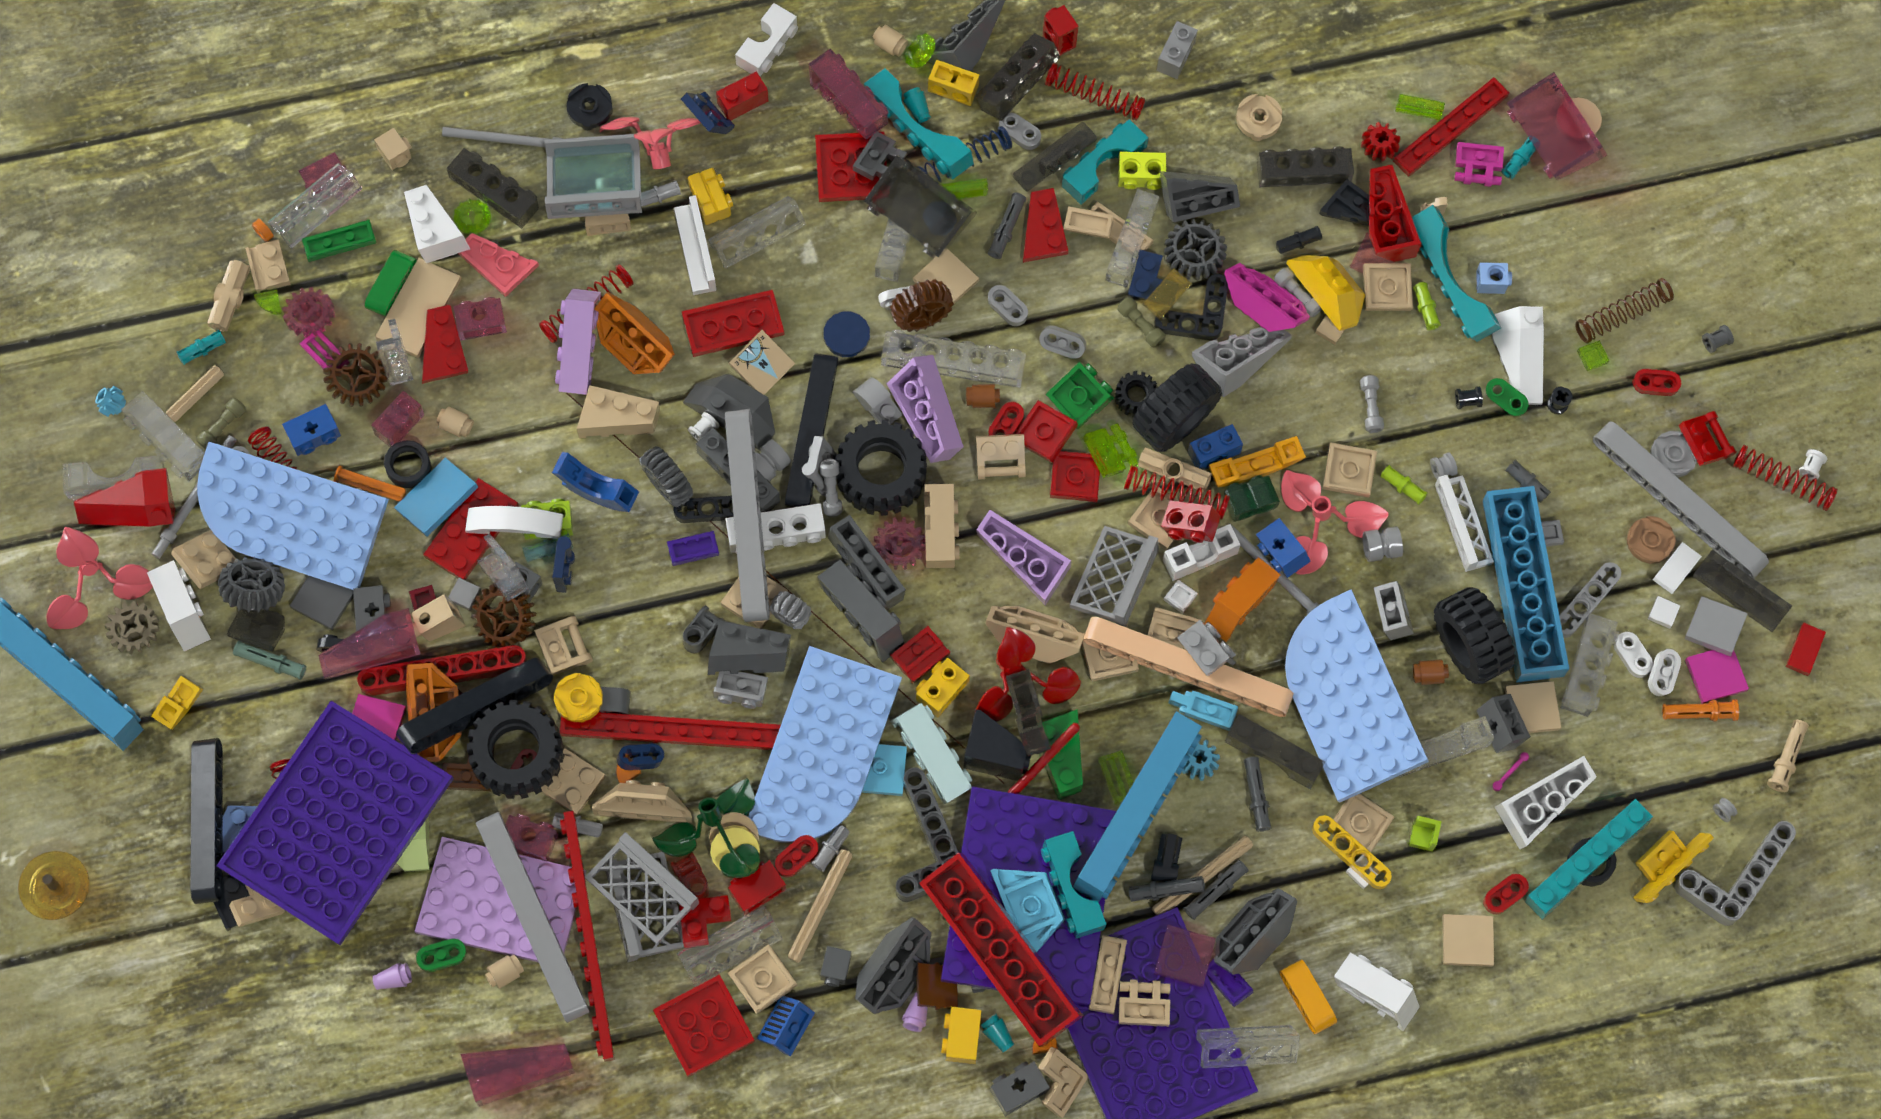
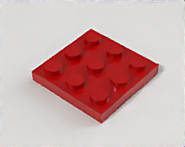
M875 132L815 135L819 202L889 199L888 185L883 183L878 176L872 181L853 171L854 163Z
M720 974L653 1009L687 1077L755 1042Z

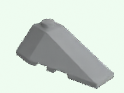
M1259 327L1250 330L1249 334L1237 337L1234 334L1229 336L1228 340L1217 342V340L1210 341L1193 351L1192 357L1195 363L1200 365L1221 386L1222 397H1225L1241 387L1292 338V335L1286 330L1269 332Z

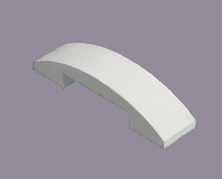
M512 506L474 507L468 510L465 532L490 534V531L535 534L536 537L559 539L561 536L563 514Z

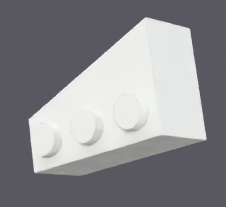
M427 185L404 192L418 251L426 263L470 250L464 236Z
M173 560L147 572L166 619L183 651L211 640L201 618L204 613L199 603H194L193 601L196 595L191 585L186 586L185 582L189 579L184 569H178Z
M1350 952L1334 975L1337 986L1363 1004L1367 1002L1379 1009L1377 1014L1383 1018L1387 1014L1398 1022L1397 1027L1404 1031L1419 1009L1414 987L1408 981L1395 979L1392 977L1391 972L1383 967L1378 969L1371 965V961L1363 955L1357 957Z

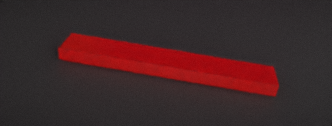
M1493 77L1394 157L1393 162L1408 177L1411 176L1506 99L1510 92Z

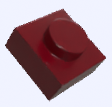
M432 585L409 591L414 611L436 599Z

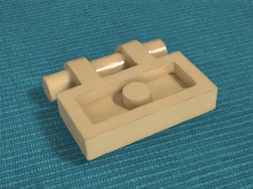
M1130 979V982L1120 981L1119 991L1129 992V998H1119L1118 1024L1169 1027L1170 1000L1160 999V993L1170 994V984H1163L1160 981L1144 983L1134 979ZM1138 992L1152 993V999L1138 998Z

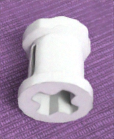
M707 412L701 415L702 418L694 427L690 426L688 428L689 433L697 441L712 428H719L718 422Z
M1810 449L1806 453L1807 459L1804 465L1799 468V472L1802 477L1808 474V480L1812 481L1814 478L1818 480L1820 476L1819 471L1822 464L1826 463L1827 457L1820 451Z

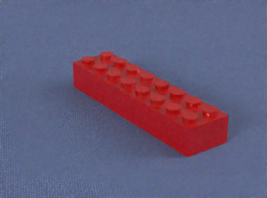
M957 853L919 883L1039 1047H1044L1083 1017L1081 1011L963 853Z

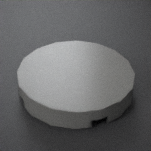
M1680 431L1662 433L1654 441L1650 449V454L1678 478L1691 472L1697 463L1683 433Z

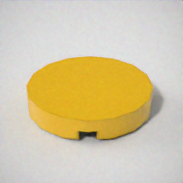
M574 673L564 677L558 683L554 693V703L557 711L563 718L572 722H584L593 718L599 712L603 704V693L600 684L593 677Z

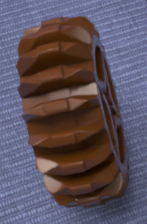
M927 279L924 282L918 281L915 285L910 284V287L907 289H902V293L897 294L896 299L891 301L890 309L894 322L901 330H907L908 332L915 330L918 332L920 329L926 330L927 327H934V324L937 322L941 323V319L948 317V313L952 311L954 303L950 289L942 281H937L936 279L929 281Z
M349 343L347 351L340 346V355L332 352L331 357L333 360L327 359L326 365L328 367L323 369V373L329 375L323 378L324 383L329 384L326 390L328 392L334 391L333 399L342 396L341 404H344L347 399L350 400V407L354 406V401H358L359 406L362 407L364 399L371 404L373 402L371 395L379 398L380 393L378 390L384 391L386 386L383 383L388 381V377L383 375L388 372V368L382 366L385 363L384 358L377 359L379 356L378 351L370 354V346H367L365 351L361 350V343L357 344V349H353V345ZM354 359L351 366L338 369L344 361ZM361 359L368 362L375 373H370V370L364 369L361 365ZM356 366H358L359 375L354 385L352 375ZM336 377H341V380L349 382L350 391L343 388ZM373 381L369 388L357 392L360 384Z
M501 582L498 586L492 584L489 586V589H483L481 591L482 595L475 598L479 604L472 606L477 613L472 614L471 618L477 619L478 622L473 627H480L481 629L478 632V636L486 635L484 642L490 643L492 641L494 647H498L500 644L502 647L509 645L517 646L518 641L524 642L526 640L525 635L532 633L529 627L536 624L531 620V617L536 616L537 613L530 610L535 604L527 602L530 595L525 594L522 596L523 588L519 587L515 590V584L513 583L507 586L505 582ZM497 596H503L498 607H490L492 601ZM514 604L518 609V613L515 611ZM509 624H518L511 634H505Z

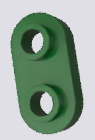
M1494 378L1486 385L1488 398L1510 415L1518 417L1527 412L1529 402L1526 396L1505 380ZM1495 386L1502 387V392L1500 394H1495L1493 392V388ZM1514 400H1519L1521 402V406L1519 408L1512 407V402Z
M448 939L422 947L416 955V962L423 971L434 972L462 963L466 958L467 950L462 941ZM453 949L459 951L455 957L450 956V952ZM429 956L434 957V961L431 964L426 963V958Z

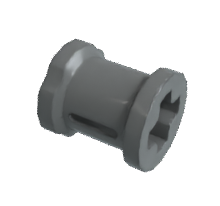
M1726 325L1720 326L1719 330L1710 334L1702 335L1703 344L1710 353L1715 352L1717 348L1725 344L1731 345L1734 342L1732 332Z

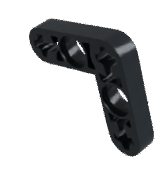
M1214 274L1208 278L1202 315L1162 310L1156 314L1154 327L1160 328L1167 335L1209 341L1218 339L1223 328L1228 290L1226 277L1221 274ZM1215 282H1220L1219 285L1221 286L1218 296L1214 295ZM1216 302L1220 305L1221 309L1218 312H1212L1208 309V304ZM1163 318H1167L1169 322L1167 326H1162L1161 321ZM1179 319L1177 328H1174L1175 320ZM1190 320L1194 323L1195 328L1185 330L1182 327V323ZM1199 322L1202 323L1201 332H1198ZM1210 324L1214 325L1215 330L1213 333L1209 332Z

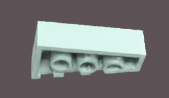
M920 703L890 722L894 728L898 726L901 728V739L910 749L914 748V759L922 770L927 769V779L943 804L971 789L970 782H972V779L967 770H962L957 763L960 759L953 748L949 749L945 743L947 737L940 726L936 728L933 723L934 715L927 705L924 707Z

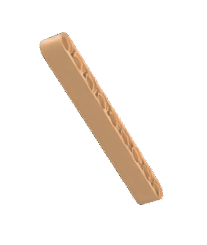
M1091 617L1083 638L1086 644L1129 661L1134 662L1135 659L1139 665L1278 717H1286L1294 693L1291 690L1227 665H1222L1210 676H1206L1187 650L1099 617Z

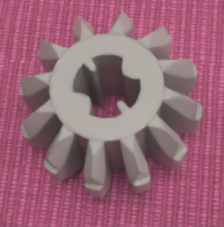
M780 591L770 605L771 614L780 620L781 623L793 629H802L812 614L811 608L807 606L806 602H803L800 598L787 591Z

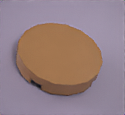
M1648 516L1635 521L1627 535V545L1632 555L1638 560L1653 564L1660 563L1668 558L1674 550L1676 538L1670 524L1661 518Z

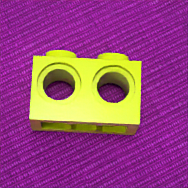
M1120 152L1118 160V187H1124L1125 189L1143 187L1149 190L1162 188L1160 171L1166 172V153ZM1131 169L1134 170L1136 173L1128 174L1126 170ZM1156 170L1159 174L1152 175L1148 171Z

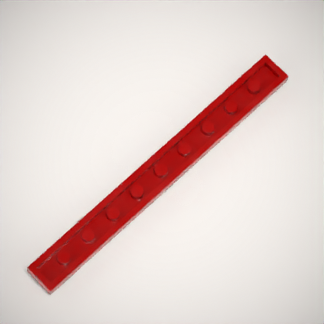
M598 712L593 718L584 722H572L561 716L560 735L566 737L772 750L781 725Z
M574 811L563 812L564 819L560 820L562 835L567 834L568 844H564L566 859L571 858L572 868L568 869L570 883H575L576 892L572 893L574 908L579 907L580 917H576L578 932H583L584 942H580L582 957L587 956L588 966L584 967L586 982L591 981L592 991L588 992L590 1007L595 1006L596 1016H592L594 1031H599L600 1041H596L598 1056H603V1060L606 1062L615 1060L576 818Z

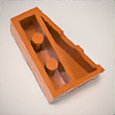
M1259 557L1252 564L1248 562L1240 571L1242 575L1239 578L1234 576L1226 586L1228 589L1225 592L1221 590L1213 599L1215 605L1205 624L1209 622L1221 635L1220 638L1225 642L1231 638L1235 628L1244 623L1245 617L1253 609H1256L1274 588L1281 574Z

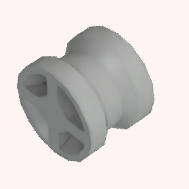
M1450 452L1443 454L1441 458L1434 457L1430 459L1431 469L1436 479L1444 475H1457V465Z

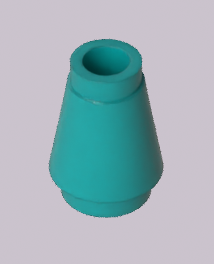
M920 87L910 89L903 94L905 98L903 102L918 123L926 122L931 118L925 93L921 91Z
M997 1013L980 1025L983 1029L982 1033L1002 1053L1015 1044L1003 1018H999Z

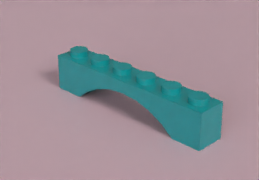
M886 68L864 83L866 92L864 96L868 103L872 106L875 105L885 119L889 118L893 122L895 129L899 133L903 132L914 147L918 146L924 157L936 164L941 174H947L953 180L974 164L972 151L958 137L932 132L913 120L902 103L899 81Z
M1432 205L1413 216L1412 220L1422 243L1420 250L1426 259L1430 258L1433 264L1430 269L1434 276L1442 281L1441 290L1447 299L1450 298L1454 304L1451 306V309L1457 318H1461L1464 324L1461 328L1468 339L1471 337L1478 342L1501 329L1492 309L1486 304L1469 297L1455 280L1447 256L1449 227L1440 210Z
M1637 799L1632 801L1532 891L1525 903L1543 920L1601 864L1650 823L1653 816Z

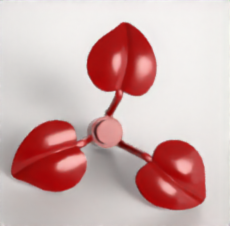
M1007 627L996 658V664L1002 670L1000 676L1003 679L1004 690L999 686L990 688L982 696L976 709L981 710L995 722L1007 717L1014 705L1013 697L1007 694L1009 692L1007 677H1017L1021 671L1041 686L1046 687L1042 696L1044 700L1051 704H1060L1072 698L1080 688L1081 681L1077 673L1067 667L1054 670L1049 675L1047 682L1039 679L1021 664V662L1031 660L1036 650L1034 641L1026 633Z

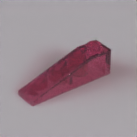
M409 608L382 615L318 655L324 679L420 655Z

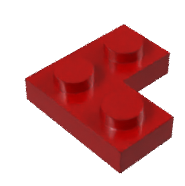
M728 895L698 899L699 904L695 909H691L683 917L681 927L684 948L709 945L707 924L731 921ZM679 904V909L681 911L683 907Z

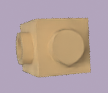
M394 128L374 139L377 150L392 170L397 167H403L412 158L409 151L412 147L405 136L401 138Z

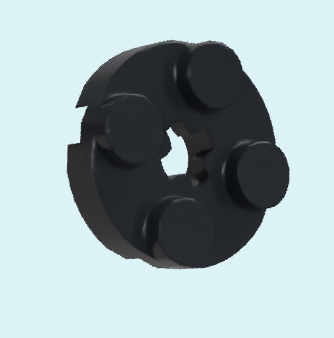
M580 84L572 89L568 95L566 103L567 114L575 125L582 127L584 130L589 131L602 126L613 113L611 96L601 85ZM594 102V108L586 110L585 103L592 104Z

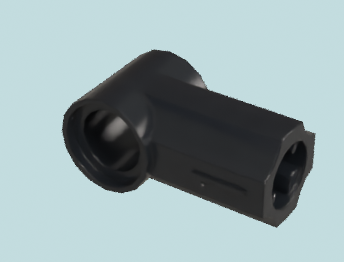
M1169 833L1161 835L1151 881L1166 882L1177 880L1180 865L1178 864L1182 843L1181 837Z

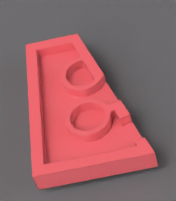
M473 233L465 239L470 250L458 253L505 297L539 266L537 261L526 259L520 256L519 253L512 250L510 252L499 247L496 243Z

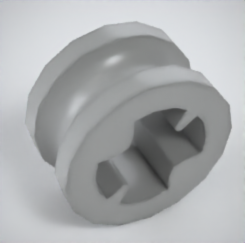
M1721 798L1719 800L1720 804L1716 803L1713 805L1716 815L1725 822H1729L1731 816L1738 814L1735 806L1726 798Z

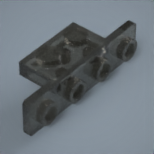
M1081 122L1014 172L1013 178L1028 192L1049 175L1059 171L1069 160L1075 159L1081 151L1097 140V136L1084 122Z

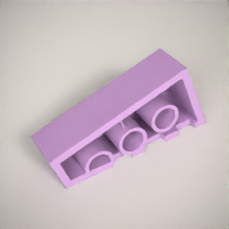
M572 289L566 299L562 300L561 315H564V324H560L559 338H563L562 347L558 348L557 361H561L560 370H557L555 383L559 384V392L587 395L589 385L591 386L594 357H591V352H594L596 336L592 331L596 328L599 312L595 311L594 308L597 301L600 300L601 292Z
M927 355L912 358L887 383V386L916 438L920 439L922 448L925 450L930 463L950 460L963 448V444L934 356Z
M991 510L988 511L977 528L979 538L1046 606L1069 571L1071 560Z

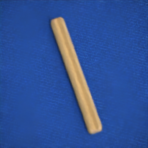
M1247 836L1242 837L1190 878L1203 876L1204 883H1207L1250 850L1253 846L1252 841ZM1192 893L1164 897L1152 907V911L1157 916L1172 910Z
M844 849L839 851L788 954L790 960L798 963L801 961L852 859V853Z

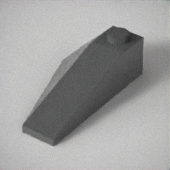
M984 0L967 15L968 20L959 25L955 24L951 28L953 32L945 39L939 37L922 55L923 58L933 65L936 60L972 72L973 67L982 56L1005 0Z

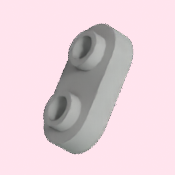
M1006 113L1000 118L999 127L1003 126L1007 130L1011 141L1026 150H1033L1039 146L1041 132L1037 127L1015 113ZM1013 121L1015 124L1008 125L1007 122ZM1031 133L1033 137L1028 138L1026 134Z
M996 285L990 289L988 293L989 305L1008 324L1020 326L1026 322L1028 309L1016 295L1003 285ZM1001 297L1003 301L997 302L995 299ZM1018 313L1020 316L1018 318H1014L1012 314Z
M1047 326L1039 338L1040 344L1044 349L1072 359L1081 357L1087 346L1083 336L1057 326ZM1049 334H1054L1057 339H1051ZM1071 342H1077L1079 346L1074 347Z

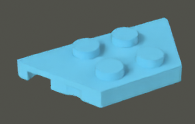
M1001 869L990 870L1007 913L1035 951L1038 952L1065 920L1047 873Z

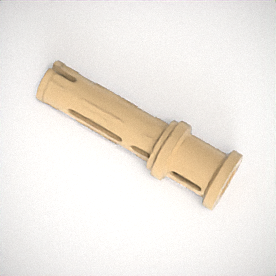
M1798 719L1793 721L1780 759L1775 761L1773 776L1767 782L1771 789L1779 792H1788V783L1791 775L1796 771L1795 761L1809 727L1808 723Z

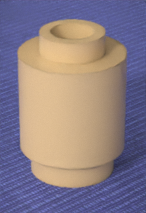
M888 25L879 26L873 35L875 39L874 44L892 56H901L907 48L908 40L905 39V36Z
M450 406L446 410L442 409L437 417L439 428L457 437L463 436L466 438L474 424V420L470 419L469 415Z
M514 954L510 957L507 955L488 966V973L485 974V977L491 987L497 986L500 989L519 978V974L524 972V969Z

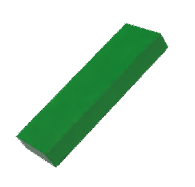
M370 220L301 238L308 262L376 244Z

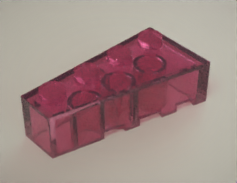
M830 48L808 64L810 86L814 90L819 88L822 92L821 96L827 102L832 100L835 110L840 115L846 114L848 123L865 139H868L888 124L889 112L882 102L878 103L875 100L871 89L861 84L857 73L854 70L850 71L846 67V63L840 54H835Z
M565 1044L460 1054L475 1102L479 1107L575 1073Z

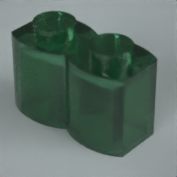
M1262 475L1251 478L1249 483H1233L1227 487L1223 498L1225 495L1230 496L1227 507L1233 522L1276 509L1280 503L1270 476L1262 477Z

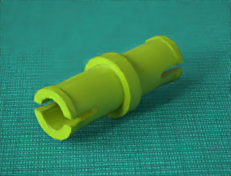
M1426 282L1418 283L1413 286V291L1419 304L1417 306L1418 311L1422 313L1426 329L1435 330L1441 326L1435 310L1436 302L1431 298L1428 284Z
M1388 465L1380 476L1396 487L1398 493H1404L1418 505L1423 502L1428 492L1411 481L1412 478L1403 476L1392 468L1391 465Z

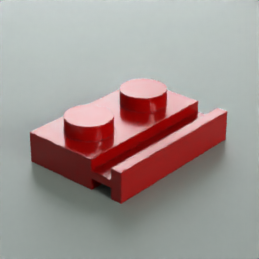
M927 626L891 654L890 658L914 684L934 668L939 661L949 656L950 651L943 645V642L931 628Z

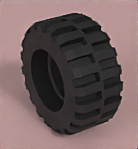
M1195 363L1187 364L1184 368H1180L1175 374H1172L1141 405V408L1133 418V427L1155 451L1166 452L1176 444H1179L1206 419L1221 399V386L1200 365Z
M875 420L868 421V426L858 425L855 427V433L849 432L845 436V442H841L839 445L838 455H836V461L839 463V474L836 476V479L838 480L840 492H844V498L848 503L854 502V508L859 511L865 508L867 509V514L871 515L878 511L881 512V516H886L888 511L893 510L894 514L901 512L902 506L908 508L913 504V498L918 499L922 487H924L926 482V453L922 449L920 439L914 438V432L909 428L904 431L902 430V424L895 422L894 425H890L889 420H882V424H875ZM873 452H890L903 462L904 471L892 483L884 485L874 484L864 479L859 473L860 461Z
M1466 587L1437 603L1434 609V621L1436 622V629L1440 634L1439 637L1452 662L1458 667L1460 673L1465 675L1468 681L1474 684H1483L1513 667L1516 655L1514 654L1515 648L1512 645L1511 635L1508 633V628L1501 619L1500 613L1484 593H1481L1477 588Z
M510 700V705L505 706L503 702L497 703L495 710L491 711L488 708L483 712L484 717L482 719H476L473 723L475 726L474 730L469 732L467 753L472 770L486 789H491L493 794L497 796L504 794L507 799H514L515 795H520L521 799L528 798V793L535 792L537 795L542 792L541 787L544 785L549 787L553 783L552 777L554 775L558 776L561 770L560 763L564 759V746L558 726H556L550 714L547 715L540 706L533 707L531 702L524 701L523 704H518L517 700ZM514 730H523L533 734L538 741L539 751L530 764L519 769H506L495 762L492 750L496 741L502 735Z

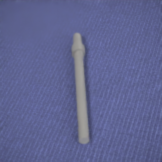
M443 127L442 136L536 147H545V140L563 139L560 137L548 139Z
M229 435L222 446L232 449L237 440ZM197 485L174 518L173 524H170L168 529L165 528L160 535L161 540L152 552L155 558L160 559L169 544L172 545L177 538L176 533L198 501Z
M1232 525L1240 546L1254 560L1259 557L1273 568L1270 561ZM1279 572L1281 576L1277 582L1308 610L1307 614L1319 606L1317 602L1313 603L1282 572Z

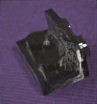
M242 609L238 611L227 630V636L273 652L285 631V617L276 611L260 609L259 613L255 610H251L248 613L247 610Z

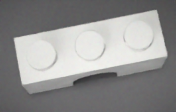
M775 3L772 4L761 19V29L770 38L765 42H756L748 37L735 54L736 65L750 74L756 71L759 76L763 72L767 73L772 66L774 57L776 55L779 56L783 52L788 38H793L798 30L797 16Z
M1228 524L1216 530L1213 542L1203 541V543H1196L1190 546L1186 542L1165 551L1163 563L1172 581H1175L1238 554L1240 543L1231 524Z

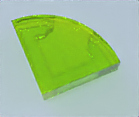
M277 290L254 294L258 306L274 315L282 314Z

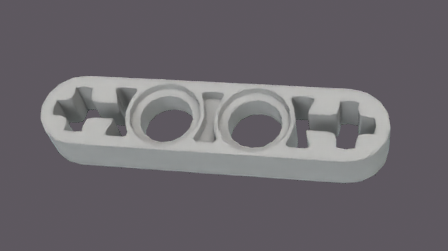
M1605 563L1559 616L1561 627L1562 623H1566L1570 616L1574 619L1569 625V629L1562 630L1563 638L1571 637L1619 581L1621 569L1617 564ZM1613 571V577H1610L1604 584L1602 579L1605 577L1606 572ZM1589 587H1599L1601 596H1591L1588 591ZM1577 603L1584 604L1587 612L1582 615L1576 613L1574 605Z

